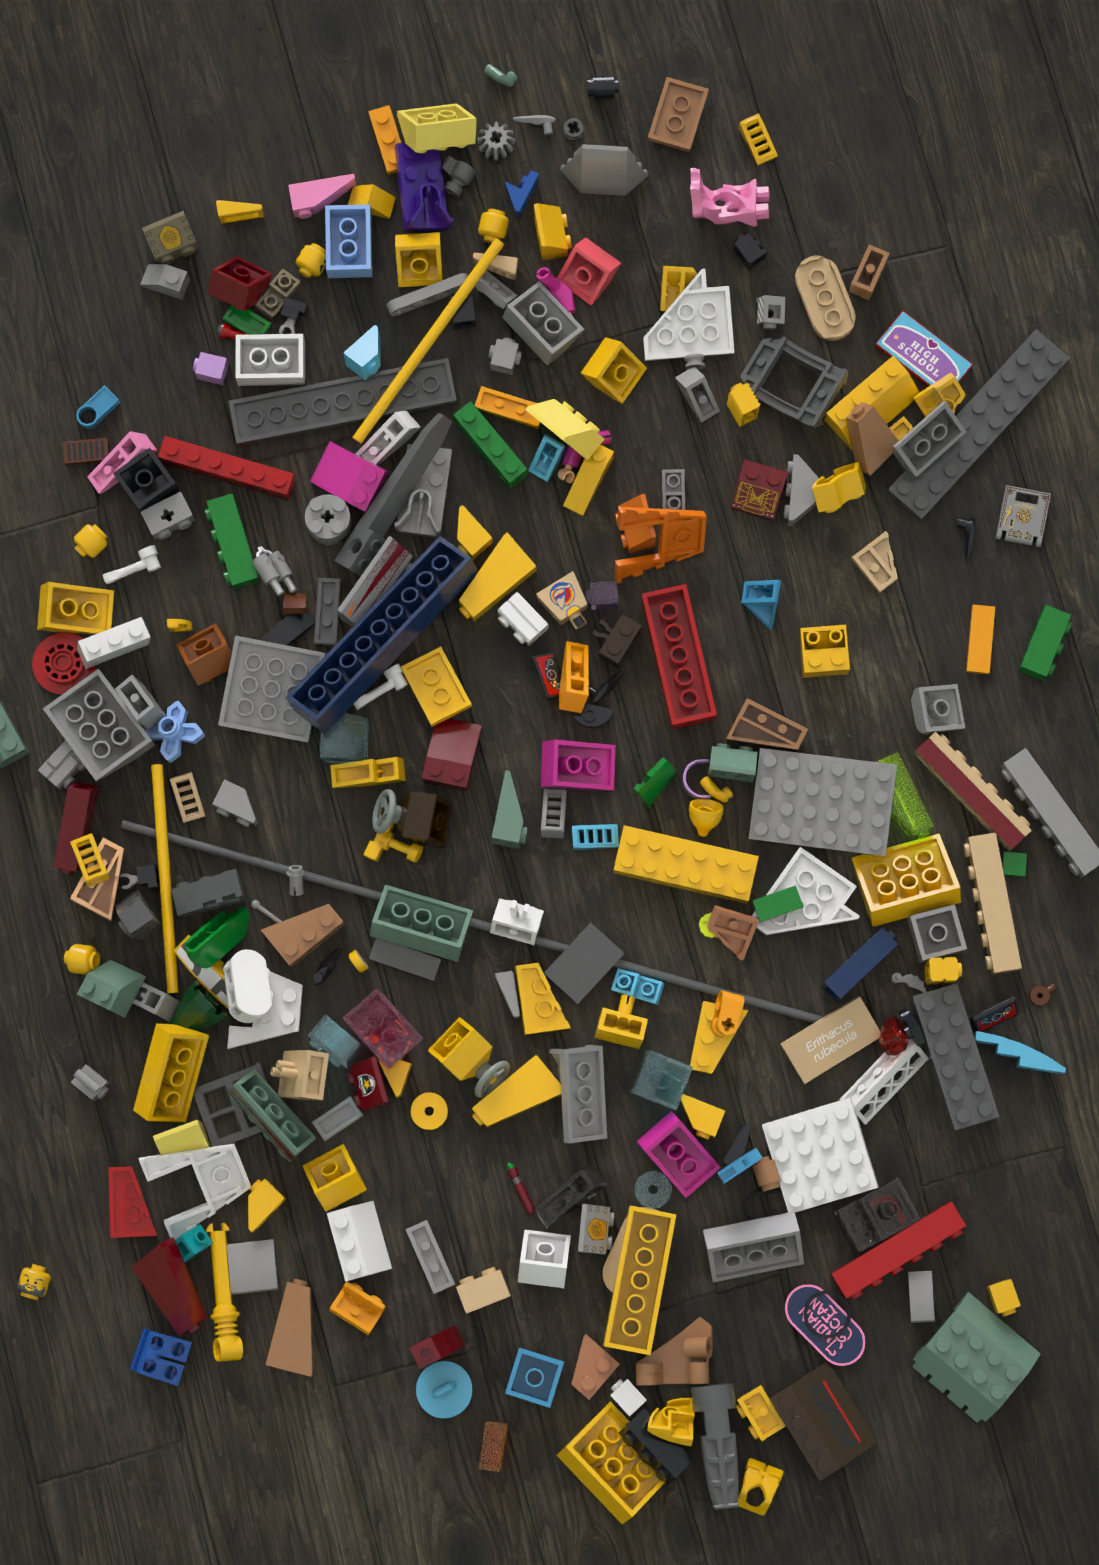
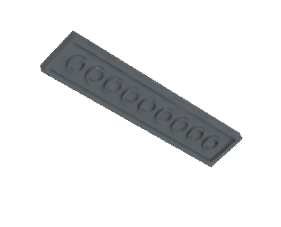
M1036 329L956 415L966 433L917 477L906 470L887 492L921 521L1069 361L1070 357Z
M445 358L419 363L380 418L392 416L395 412L407 410V412H413L457 403L449 359ZM402 367L378 371L366 380L358 375L228 401L236 444L240 446L362 422L372 411Z

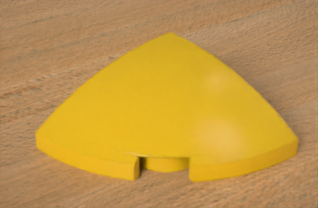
M678 1398L667 1401L666 1407L659 1411V1408H656L649 1419L647 1431L664 1440L692 1446L693 1420L695 1417L692 1398Z

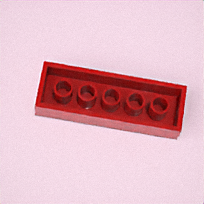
M686 584L643 593L641 595L642 606L671 730L716 720L717 713Z

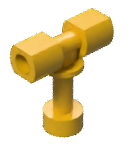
M391 823L386 832L382 834L377 833L374 841H369L363 854L366 858L378 862L383 849L387 851L391 847L407 854V860L416 863L422 854L423 846L416 843L409 846L395 840L394 834L391 833L395 824Z

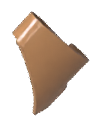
M699 1317L670 1341L652 1352L651 1355L639 1360L636 1363V1385L710 1384L709 1358H711L713 1352L712 1326L702 1317Z

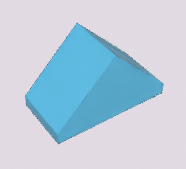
M545 434L528 471L548 482L565 454V445Z

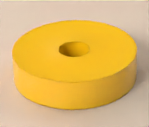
M429 1092L419 1095L411 1106L413 1121L417 1126L425 1130H434L441 1127L448 1116V1107L445 1100L435 1093ZM427 1107L434 1109V1113L431 1116L425 1114Z

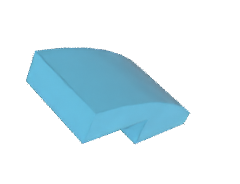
M618 968L611 990L658 1005L665 983Z

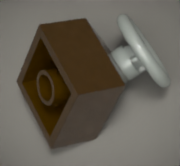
M386 789L379 795L374 807L372 817L373 829L376 833L382 834L387 831L391 823L397 825L401 835L408 840L423 846L444 848L452 803L435 794L411 791L401 805L398 806L396 805L395 793L391 789Z

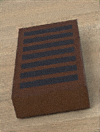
M108 438L63 442L65 466L102 462L109 454Z

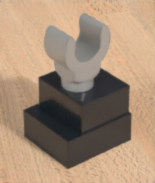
M285 297L281 317L287 321L280 327V334H283L286 329H290L291 334L296 333L294 329L295 323H299L301 316L306 317L309 309L307 304Z
M155 864L137 867V875L127 873L120 875L121 878H129L130 880L128 885L122 886L124 890H130L138 884L142 887L148 886L151 890L160 889L159 870Z

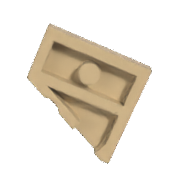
M886 531L851 558L879 594L898 579L896 568L894 567L893 554L890 549L889 536Z

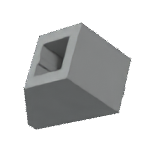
M224 779L213 801V806L217 808L216 812L227 818L230 814L237 818L236 822L246 827H249L250 824L256 826L258 822L247 791Z

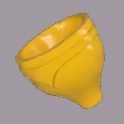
M695 799L689 805V818L696 827L698 835L705 837L721 821L723 805L711 799Z

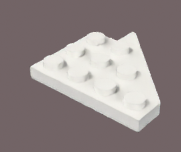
M701 269L644 336L645 361L685 358V356L690 354H703L704 356L734 354L729 286L707 288L706 271Z

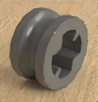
M571 118L565 122L564 135L568 140L577 141L582 137L583 124L579 119ZM577 126L578 133L575 131L574 134L570 133L569 127Z

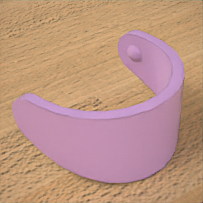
M708 759L692 761L684 770L683 787L693 798L711 799L710 795L694 793L686 782L688 770L694 765L709 763Z

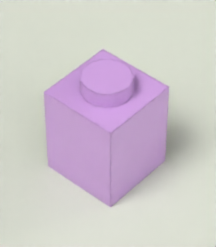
M201 352L199 359L196 358L194 361L193 371H195L196 377L199 380L224 385L229 363L227 358Z

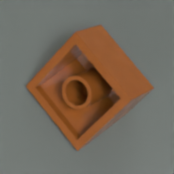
M216 623L176 644L198 686L208 683L214 677L229 671L232 652Z

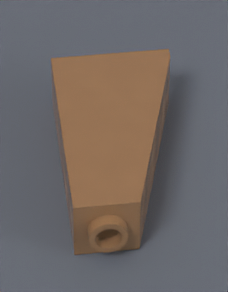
M294 1278L293 1283L287 1282L266 1365L312 1377L314 1374L312 1288L306 1286V1281Z

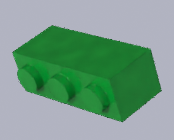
M1048 605L1044 606L1018 671L1044 681L1047 675H1052L1056 666L1055 663H1052L1055 655H1060L1064 643L1061 642L1063 634L1068 635L1072 626V622H1069L1071 614Z

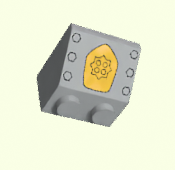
M582 1204L578 1252L606 1255V1250H611L612 1236H608V1227H613L614 1213L610 1212V1207Z

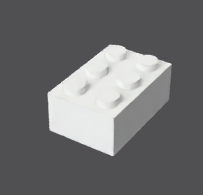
M236 335V381L238 386L305 385L304 335Z

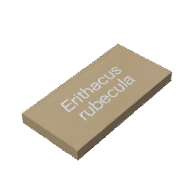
M857 996L785 1040L780 1045L800 1079L806 1084L883 1035L861 997Z

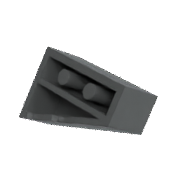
M236 869L224 871L215 876L201 877L193 883L182 882L176 884V888L171 889L177 915L180 919L247 901L241 875Z
M138 889L115 903L117 915L121 919L118 924L131 939L135 937L141 941L162 927V924Z

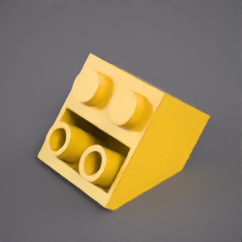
M846 625L800 628L802 678L848 675L850 664Z

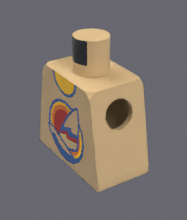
M573 571L536 594L538 602L560 625L570 620L575 630L587 623L581 614L587 609V602Z

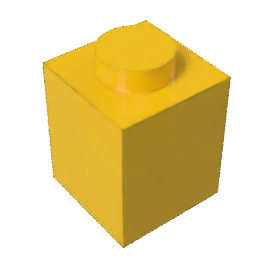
M1012 1279L986 1286L995 1313H1002L1003 1316L1016 1313L1015 1308L1021 1305Z

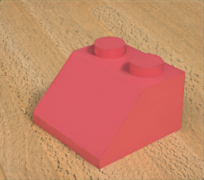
M584 238L574 246L557 278L561 279L574 294L592 306L612 281L621 262L589 239Z

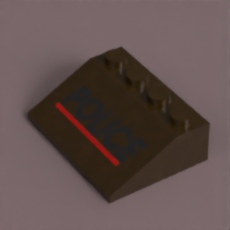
M826 1361L769 1396L771 1403L819 1481L878 1443L829 1361Z

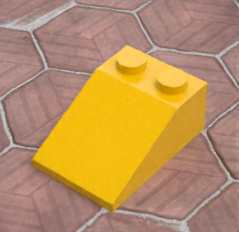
M54 582L42 584L37 630L95 635L111 629L114 591Z

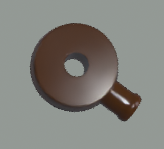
M1053 983L1048 987L1042 985L1032 987L1029 991L1030 1002L1037 1007L1047 1005L1050 1001V993L1056 990V987ZM1037 994H1041L1042 998H1038Z

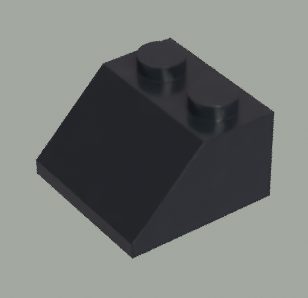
M151 448L113 473L139 512L169 498L179 491L175 481Z

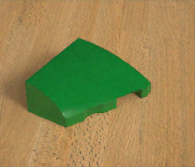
M662 757L646 774L641 784L637 783L633 788L634 793L641 797L642 803L650 808L678 772Z

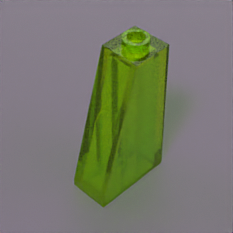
M899 752L877 761L878 763L897 765L891 817L910 838L917 836L918 839H921L931 834L929 830L934 825Z

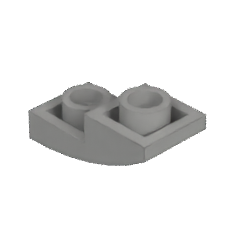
M685 469L662 470V509L685 510Z
M932 1271L908 1272L911 1323L935 1322Z

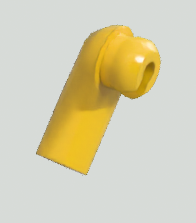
M708 776L700 781V785L710 796L723 803L728 802V799L733 797V793L728 787L720 790Z

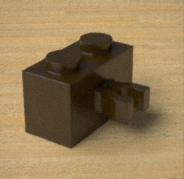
M623 614L613 629L605 621L600 620L599 625L604 627L605 632L610 635L598 633L595 630L592 633V636L595 638L606 640L599 651V658L617 669L642 629V625Z

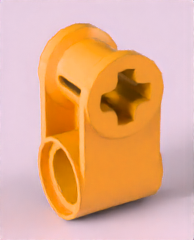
M723 990L719 992L711 1024L715 1035L724 1037L736 1032L744 1006V996ZM722 1022L728 1026L727 1029L722 1025Z

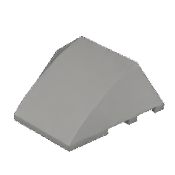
M582 144L574 152V157L568 158L567 164L560 166V171L578 191L588 194L625 196L648 177L649 173L647 169H642L641 162H636V156L628 147Z

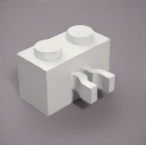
M499 898L490 933L534 945L544 911L526 903L522 905L518 904L515 900Z

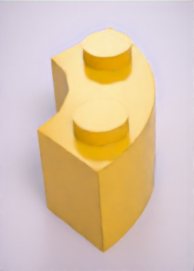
M860 462L833 470L834 475L827 479L822 476L813 484L812 490L818 512H834L841 508L848 500L858 499L865 494L866 484Z

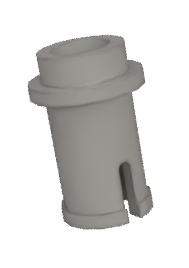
M292 865L286 872L289 877V894L294 896V891H296V896L304 894L303 876L305 871L300 865Z

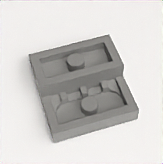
M274 1239L227 1244L232 1295L278 1290Z

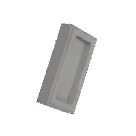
M350 1096L312 1123L326 1142L364 1115Z

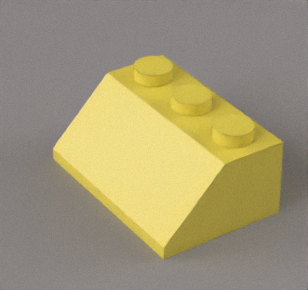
M458 104L397 111L405 143L417 153H425L431 149L446 150L447 147L454 146L464 148L469 144H475L477 118Z
M552 399L528 406L525 409L586 460L592 456L604 441V438L598 434L600 429L592 422L586 424L587 419L578 411L573 414L575 409L565 401L560 404L557 400Z

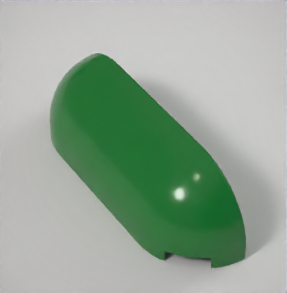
M238 907V911L228 914L222 911L188 938L185 942V951L191 962L201 968H209L234 948L247 932L249 924L248 908Z

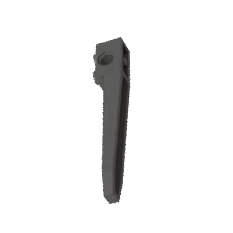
M438 413L421 431L356 525L334 560L335 562L357 576H362L385 543L386 539L383 537L443 444L452 423L450 419Z

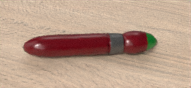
M508 1162V1175L515 1185V1189L526 1212L533 1215L534 1207L519 1176V1171L513 1163Z

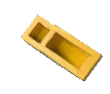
M399 757L379 760L368 759L330 765L332 788L373 786L406 781L404 759Z

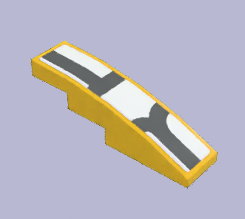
M188 935L173 952L197 980L229 1009L222 968L224 963L218 960L209 968H201L192 963L185 951V942L191 937Z

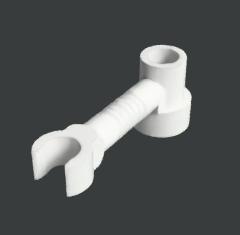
M155 545L138 551L141 561L103 574L105 583L107 585L145 568H147L148 572L160 569L161 566L156 556L158 552Z
M396 664L386 670L384 675L388 681L362 695L354 703L355 708L359 710L394 687L396 691L406 687L408 682L402 674L403 671L400 665Z

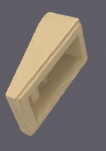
M473 253V264L476 265L484 254ZM497 255L487 270L516 280L518 258Z
M192 772L170 778L183 823L205 817ZM190 781L189 785L177 787L178 783ZM193 790L192 794L180 797V792ZM195 798L196 802L183 806V801ZM198 807L199 811L185 814V810Z

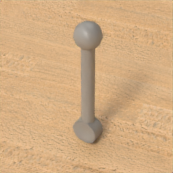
M258 900L251 902L252 908L259 909L276 923L282 922L262 907Z

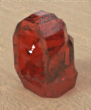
M896 1016L885 1020L879 1036L882 1050L887 1055L896 1056L905 1051L908 1045V1039L903 1031V1026Z

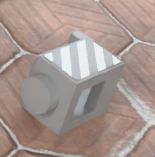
M764 295L756 298V303H758L757 324L763 325V329L775 330L777 326L785 323V297Z

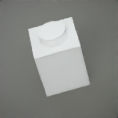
M619 1379L611 1387L613 1392L610 1396L629 1416L646 1401V1398L628 1379L624 1382L622 1379Z

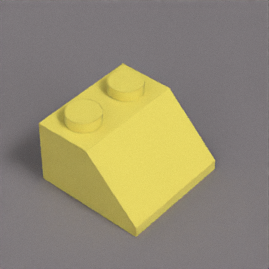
M199 1120L153 1136L160 1154L211 1147L203 1122Z

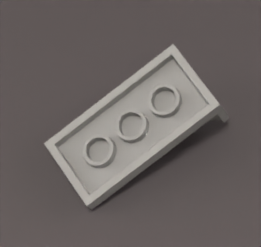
M407 444L406 453L408 452L412 444ZM439 448L398 513L397 522H395L396 533L434 538L441 537L452 449Z
M586 1045L585 1047L551 1049L549 1053L553 1055L558 1065V1076L561 1083L564 1143L607 1139L603 1046Z

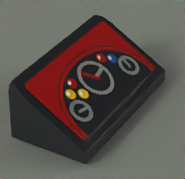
M550 652L533 656V662L547 702L559 698L562 673L555 653Z
M1011 997L971 1017L970 1020L975 1030L984 1032L1017 1016L1016 1000Z

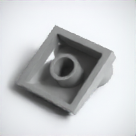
M958 684L918 687L914 689L911 703L915 725L921 734L929 735L935 731L945 732L965 729Z

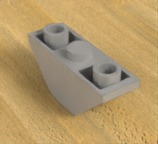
M795 454L792 461H788L787 475H791V483H786L785 496L789 497V505L784 507V518L788 519L787 526L795 524L816 506L812 486L819 478L802 458Z

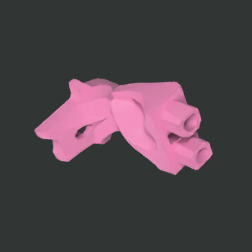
M691 168L690 191L694 218H706L714 224H729L740 221L753 227L757 226V219H769V203L758 204V202L770 201L769 187H757L756 179H753L741 186L723 184L722 188L712 191L703 185L700 169ZM721 200L725 202V205L717 206L715 202Z

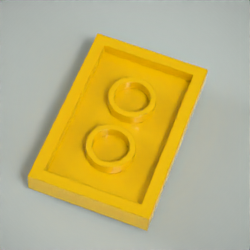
M442 647L401 666L403 674L431 727L472 707Z

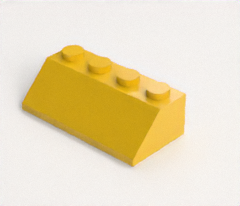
M892 356L826 413L824 421L853 451L846 417L855 406L861 402L873 406L884 422L888 424L915 401L913 397L920 392L909 372Z
M156 1023L133 1111L147 1121L186 1122L208 1042V1034L175 1024Z

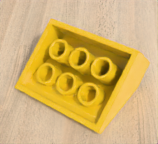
M940 834L888 847L886 856L863 854L852 857L859 887L873 927L961 903L960 885Z
M610 1401L557 1456L623 1525L640 1510L665 1482L659 1480L655 1475V1471L648 1464L641 1461L639 1454L632 1447L625 1444L619 1432L629 1420Z

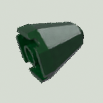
M195 981L188 987L171 1019V1023L201 1032L223 1022L230 1014L229 1011L224 1012L226 1007L207 989H203L199 981Z

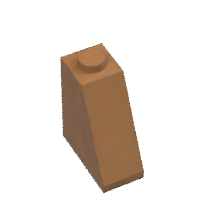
M861 402L852 409L846 420L855 463L860 462L862 472L871 476L892 454L893 446L898 442V439L875 408Z

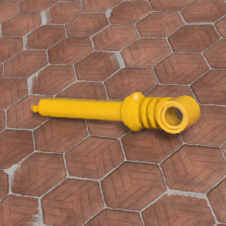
M221 1223L222 1231H213V1224H209L206 1229V1233L210 1232V1239L213 1242L211 1245L216 1307L213 1309V1314L210 1315V1318L214 1321V1324H217V1326H214V1330L218 1331L215 1332V1336H218V1338H215L213 1342V1355L217 1362L241 1360L243 1356L242 1340L239 1336H236L238 1330H235L238 1327V1324H235V1322H237L240 1312H237L236 1307L232 1305L226 1231H229V1227L225 1223Z

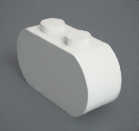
M241 950L223 967L229 1013L236 1020L243 1023H252L260 1019L272 1006L273 992L269 986L270 971L266 966V960L258 952Z

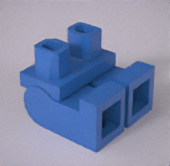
M143 1328L130 1369L142 1375L178 1386L184 1365L176 1361L164 1359L162 1356L186 1363L192 1342L184 1338Z

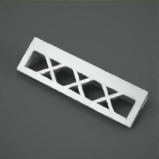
M902 1034L839 1100L851 1097L858 1119L866 1125L929 1058L919 1046H916L912 1039L908 1040L906 1035ZM917 1052L920 1057L913 1064H909L910 1058ZM902 1070L901 1077L898 1080H894V1075ZM882 1087H886L885 1093L878 1097V1091ZM866 1104H870L869 1110L862 1115L860 1110Z

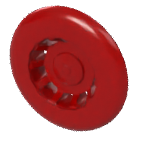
M63 632L53 634L39 644L33 656L32 668L36 680L43 688L52 693L63 695L95 671V666L85 669L81 657L76 658L75 654H78V641L82 640V637L73 633Z

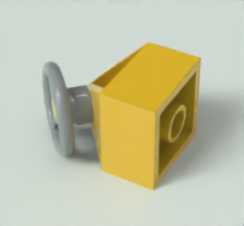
M460 1017L428 1049L460 1081L476 1076L479 1079L475 1087V1095L478 1098L486 1097L502 1084L510 1071V1064L507 1061L497 1062L493 1066L488 1063L492 1046Z

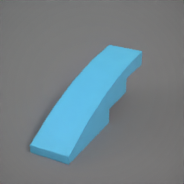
M979 1031L974 1032L976 1043L995 1045L994 1055L1017 1058V1068L1064 1074L1066 1068L1056 1061L1022 1043L998 1035Z

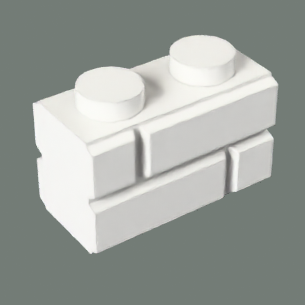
M518 592L498 609V614L500 615L498 620L505 628L510 626L515 631L513 636L521 644L525 642L530 646L549 628L548 623Z

